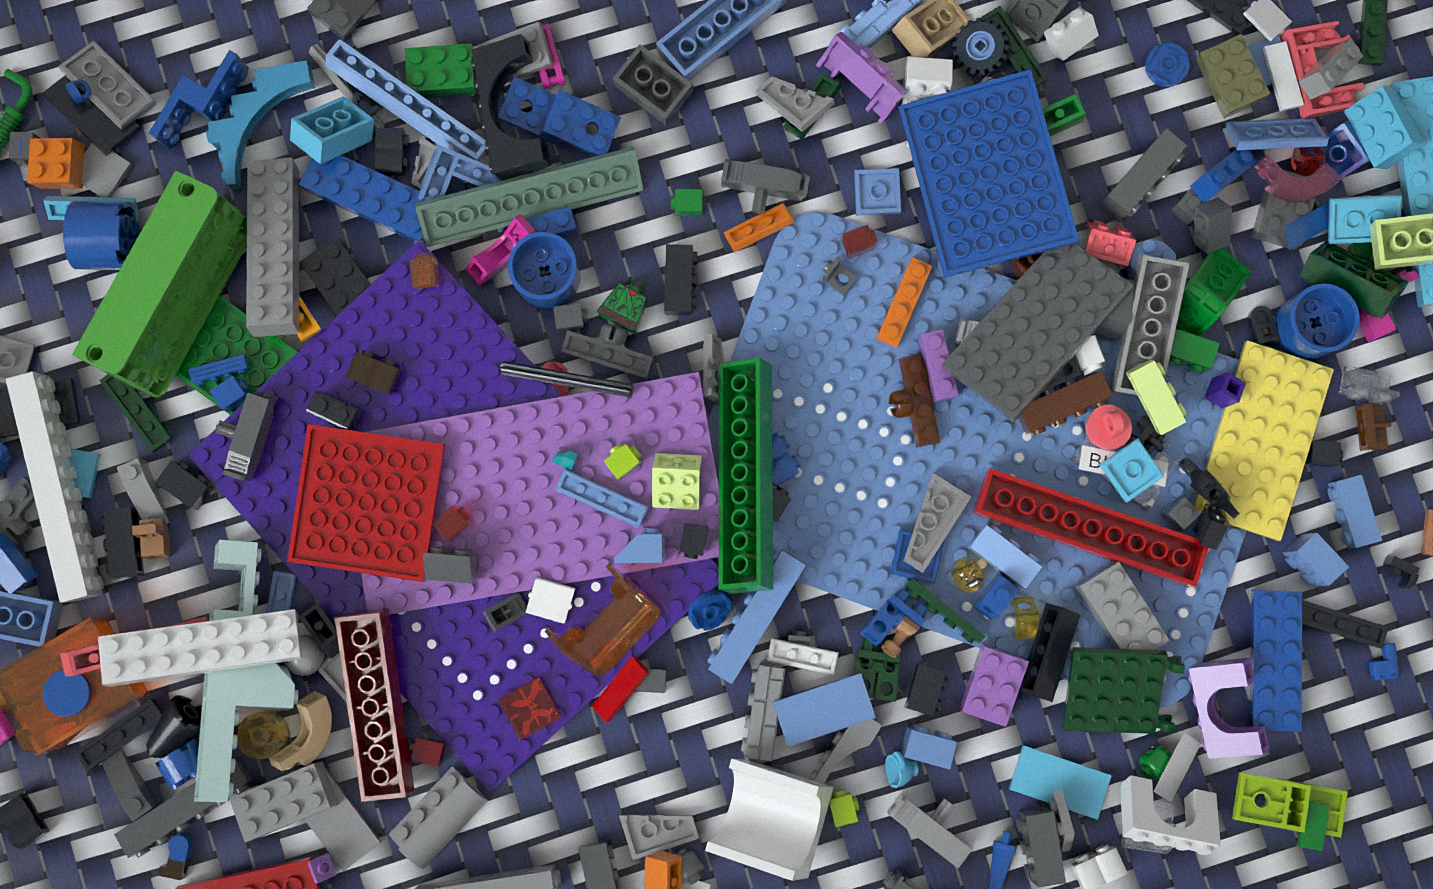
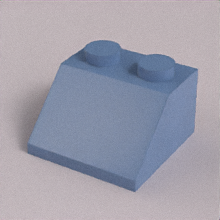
M660 528L644 529V533L638 534L614 558V563H663L666 561V533H660Z

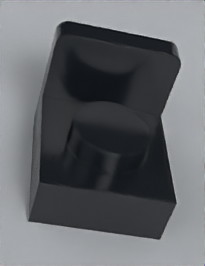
M1386 556L1383 565L1389 567V572L1402 576L1398 587L1402 589L1413 587L1418 581L1419 575L1417 573L1420 568L1396 556Z

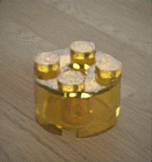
M264 711L251 714L240 723L237 731V743L242 753L247 757L266 759L285 748L291 734L288 724L282 716L272 711ZM262 731L266 732V739H261Z

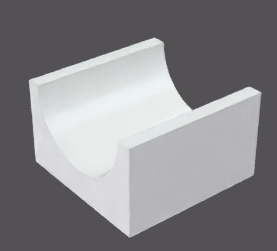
M731 759L729 768L732 769L734 774V789L731 803L719 832L712 840L708 841L705 851L792 881L808 878L833 787L752 760Z

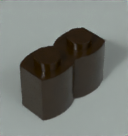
M363 350L362 354L355 352L345 378L392 395L401 369L396 367L397 363L384 358L383 362L376 360V354Z

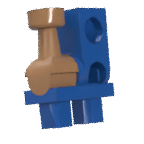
M904 589L899 590L895 595H891L860 632L862 636L877 646L891 628L897 631L892 641L886 640L882 645L883 651L893 658H897L900 654L901 648L899 646L906 638L915 634L926 621L923 618L928 610L919 602L912 609L908 607L906 602L911 596Z

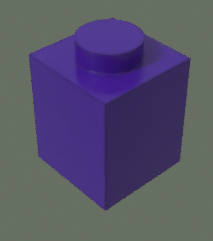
M1226 372L1211 378L1205 398L1220 408L1231 406L1240 402L1246 383L1231 373Z

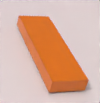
M782 203L765 211V214H759L725 231L724 235L732 250L736 252L793 224L794 221L786 206Z

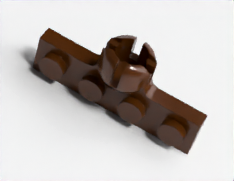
M923 356L902 357L898 360L904 388L890 394L889 405L900 404L897 408H891L890 411L896 418H910L916 448L939 444L941 442Z

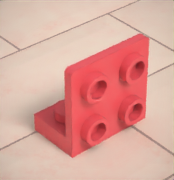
M1094 220L1093 223L1087 222L1086 227L1090 232L1084 250L1095 258L1128 266L1136 243V239L1128 231L1129 229L1121 226H1115V229L1106 226L1107 223Z

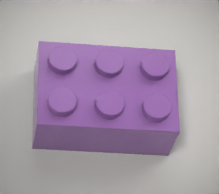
M981 643L960 704L961 711L1006 727L1029 663L1026 657Z

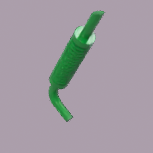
M6 69L4 76L22 87V94L13 109L7 106L4 110L5 114H1L3 117H0V152H3L2 148L5 149L4 144H8L6 141H10V132H15L14 129H18L16 126H20L19 122L22 123L25 119L21 112L31 99L33 93L31 83L11 69Z

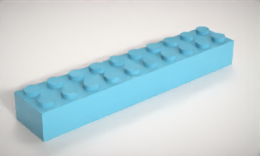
M1433 76L1390 84V87H1395L1425 143L1424 146L1397 163L1405 217L1433 213ZM1433 263L1414 265L1412 270H1416L1419 276L1418 279L1414 280L1418 307L1433 306Z

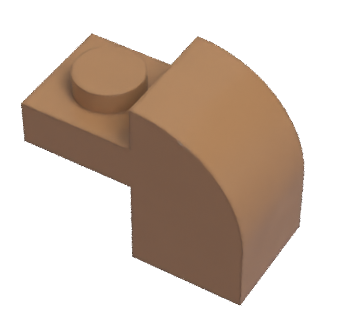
M163 518L140 520V525L132 526L133 535L140 538L141 557L146 559L171 557L169 530Z

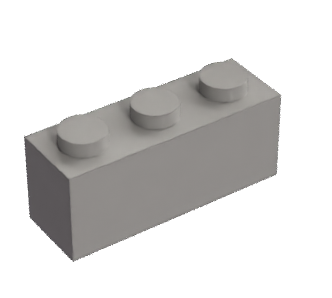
M1350 38L1330 48L1298 82L1310 100L1332 90L1363 55L1359 47Z

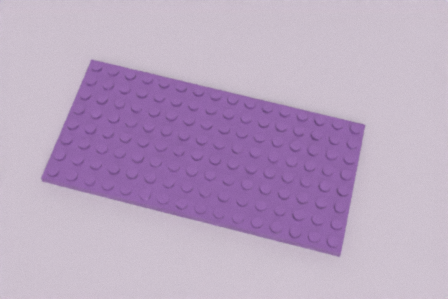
M699 372L634 383L632 397L590 391L366 432L446 444L430 550L436 547L450 548L449 552L469 549L473 550L472 554L479 555L477 581L473 584L427 579L425 582L361 573L367 611L388 608L389 614L532 590L536 577L566 584L719 557V482ZM619 443L622 446L624 444H628L630 447L634 445L642 455L639 458L642 463L618 480L604 463V460L611 455L609 451ZM561 451V453H566L567 451L577 453L576 464L572 472L649 506L641 527H635L556 491V485L563 470L566 468L551 462L555 453ZM655 453L702 456L698 510L655 508L652 506V467ZM685 523L709 528L704 555H698V559L684 557V552L679 551ZM660 528V533H666V561L663 563H614V558L638 534L644 533V529Z

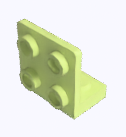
M655 453L652 467L653 507L699 509L702 456Z

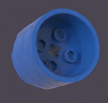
M72 201L68 205L63 223V242L67 260L72 268L82 270H120L141 233L140 222H136L133 214L136 208L131 202Z
M550 232L531 233L519 240L509 255V277L519 295L530 305L541 309L553 308L566 304L576 294L581 280L580 267L571 246L562 237ZM549 269L550 276L545 275L543 277L541 272Z
M1331 284L1313 285L1290 297L1280 305L1274 317L1280 335V343H1278L1280 347L1289 355L1305 360L1323 357L1348 345L1355 337L1360 322L1359 310L1354 299L1342 288Z

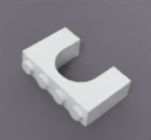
M1130 775L1120 785L1123 837L1132 838V840L1137 842H1152L1157 846H1172L1182 851H1196L1201 855L1211 854L1221 846L1216 793L1194 789L1184 798L1185 828H1176L1164 822L1157 814L1153 802L1152 780Z

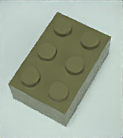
M1242 34L1209 48L1198 55L1196 61L1224 119L1265 101L1270 95Z

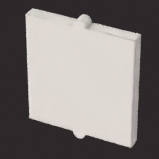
M1271 0L1254 1L1251 7L1243 13L1269 41L1273 40L1278 34L1282 35L1284 29L1292 22Z
M536 577L532 592L528 594L530 599L525 613L565 623L568 610L572 608L571 601L575 588Z

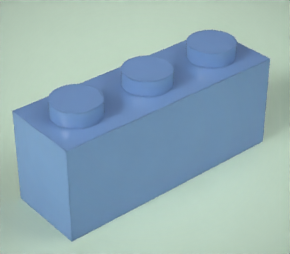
M1362 475L1328 483V496L1334 502L1336 508L1334 512L1335 518L1341 525L1343 531L1341 537L1348 549L1382 541Z

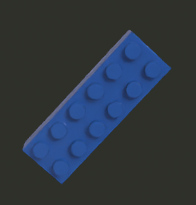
M342 155L322 164L311 158L298 184L304 191L411 241H420L425 245L414 203L426 201L425 198L421 201L418 199L420 191Z
M1252 590L1250 659L1255 681L1250 684V727L1265 726L1266 730L1302 732V592Z

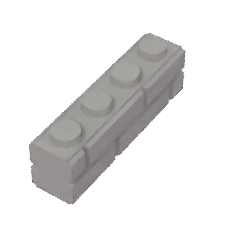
M758 664L757 669L752 670L751 682L755 683L754 692L749 691L748 705L752 706L751 715L746 714L744 728L748 729L747 738L743 737L741 751L745 752L746 758L766 761L773 760L778 716L773 702L780 700L782 697L785 668Z

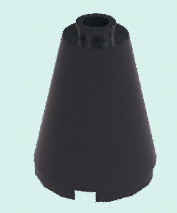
M175 695L170 699L146 743L147 752L151 757L162 759L200 734L202 708L199 705L195 708L190 704L192 700L182 695Z

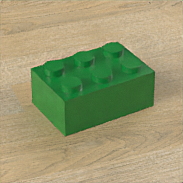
M472 44L405 48L407 86L424 98L478 95L474 82L477 79L476 72L471 64V59L473 58L472 49H474Z

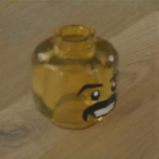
M964 557L954 563L955 567L951 570V576L959 590L972 593L983 586L982 582L985 576L976 560H967Z

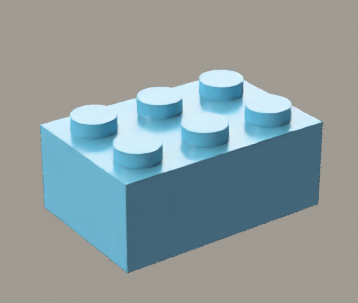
M1381 85L1344 111L1374 168L1388 169L1425 145L1395 87Z
M343 96L291 118L290 141L319 164H322L371 142L374 119Z

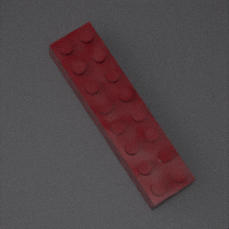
M389 609L342 614L335 617L361 802L407 797L415 789Z

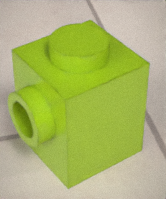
M619 443L609 451L611 455L604 460V463L614 476L620 480L642 463L639 459L642 455L634 445L630 447L628 444H624L622 446Z
M845 789L832 792L829 806L835 827L858 822L856 811L859 810L856 796L852 797L850 792L845 793Z

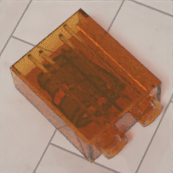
M90 617L0 670V708L7 713L13 712L20 727L15 729V736L20 746L26 752L31 753L34 751L36 756L54 753L150 696L143 682L111 687L102 685L101 669L82 673L89 680L92 689L89 704L82 712L69 717L57 716L45 706L42 697L44 684L55 672L64 670L60 653L98 644L99 636L115 634L106 617Z

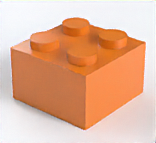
M73 138L30 139L27 183L40 189H83L82 175L85 145Z

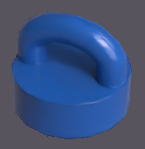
M82 79L66 84V88L76 104L84 102L91 95L90 86ZM82 85L85 93L81 94L77 86Z

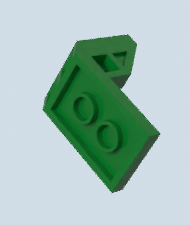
M1224 248L1209 253L1197 270L1186 280L1176 329L1200 336L1228 308L1252 271Z

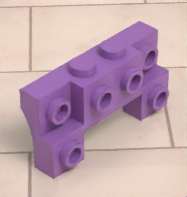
M842 31L834 36L827 50L816 64L819 68L823 65L832 72L829 76L831 79L836 78L841 72L865 95L872 99L865 110L869 112L873 109L881 117L878 120L880 124L889 118L899 105L900 100L907 93V90L892 77L895 73L890 70V67L885 62L880 61L870 48L863 44L857 46Z

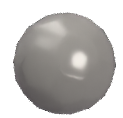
M300 635L303 659L285 661L284 664L293 674L308 676L317 672L322 666L325 653L320 649L312 636Z

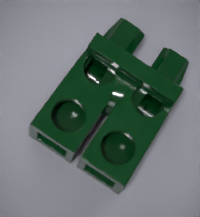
M863 638L861 648L857 650L854 675L861 673L869 698L896 702L900 655L897 658H893L884 651L883 653L875 652V645L866 638Z

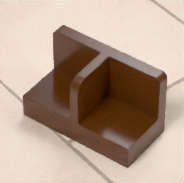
M1372 403L1355 406L1360 451L1387 449L1386 428L1392 426L1391 423L1385 422L1384 406L1382 404L1372 405Z

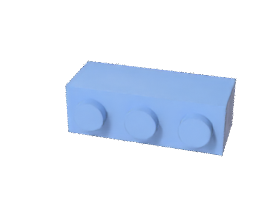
M988 525L983 526L967 548L1018 587L1026 589L1042 568L1038 564L1039 559L1029 552L1025 554L1019 550L1021 546L1014 540L1009 539L1007 541L1001 536L1002 531L994 525L990 527Z

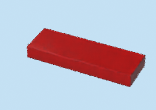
M632 656L614 680L592 705L604 722H610L650 673L636 656Z

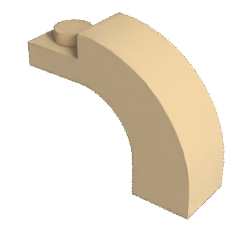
M314 691L297 702L296 706L301 716L300 732L290 745L269 757L272 766L284 771L291 769L298 762L306 767L321 753L329 738L332 725L331 709L326 696Z

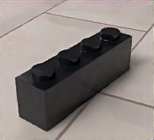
M1046 603L1030 651L1029 663L1019 689L1020 692L1053 702L1081 614L1064 607Z

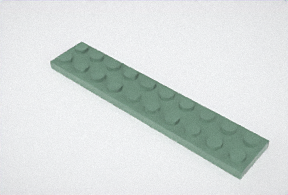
M634 147L414 203L426 247H431L509 226L513 219L520 214L527 220L530 217L567 207L575 209L643 191L636 150Z

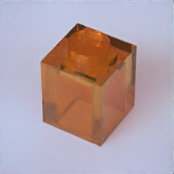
M425 253L417 254L415 259H409L412 287L416 289L440 287L436 258L430 257V254Z

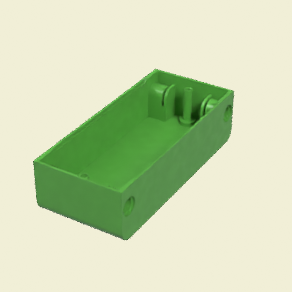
M175 171L72 355L152 397L164 395L247 247V216L211 186Z

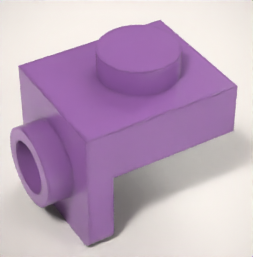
M329 853L315 857L308 862L316 884L337 875Z

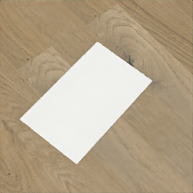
M1185 732L1183 733L1153 792L1172 802L1201 743Z

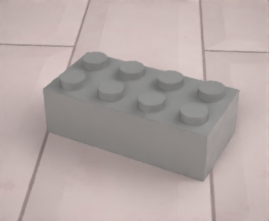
M1120 562L1111 563L1075 586L1114 649L1156 650L1170 641Z
M323 761L313 763L229 798L244 842L255 840L338 805Z

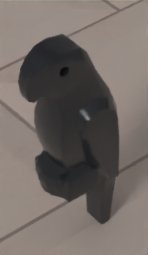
M1183 458L1179 462L1181 469L1192 481L1190 485L1205 500L1217 509H1223L1233 519L1240 514L1231 503L1230 496L1223 485L1207 469L1202 471L1188 458Z

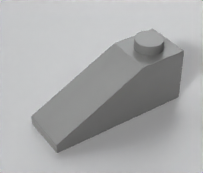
M137 458L118 466L117 470L124 488L141 519L163 518L166 524L171 523L147 461Z

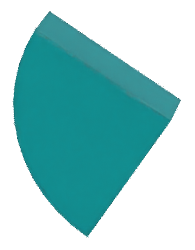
M558 451L553 456L551 462L572 471L578 454L572 451H567L566 453Z

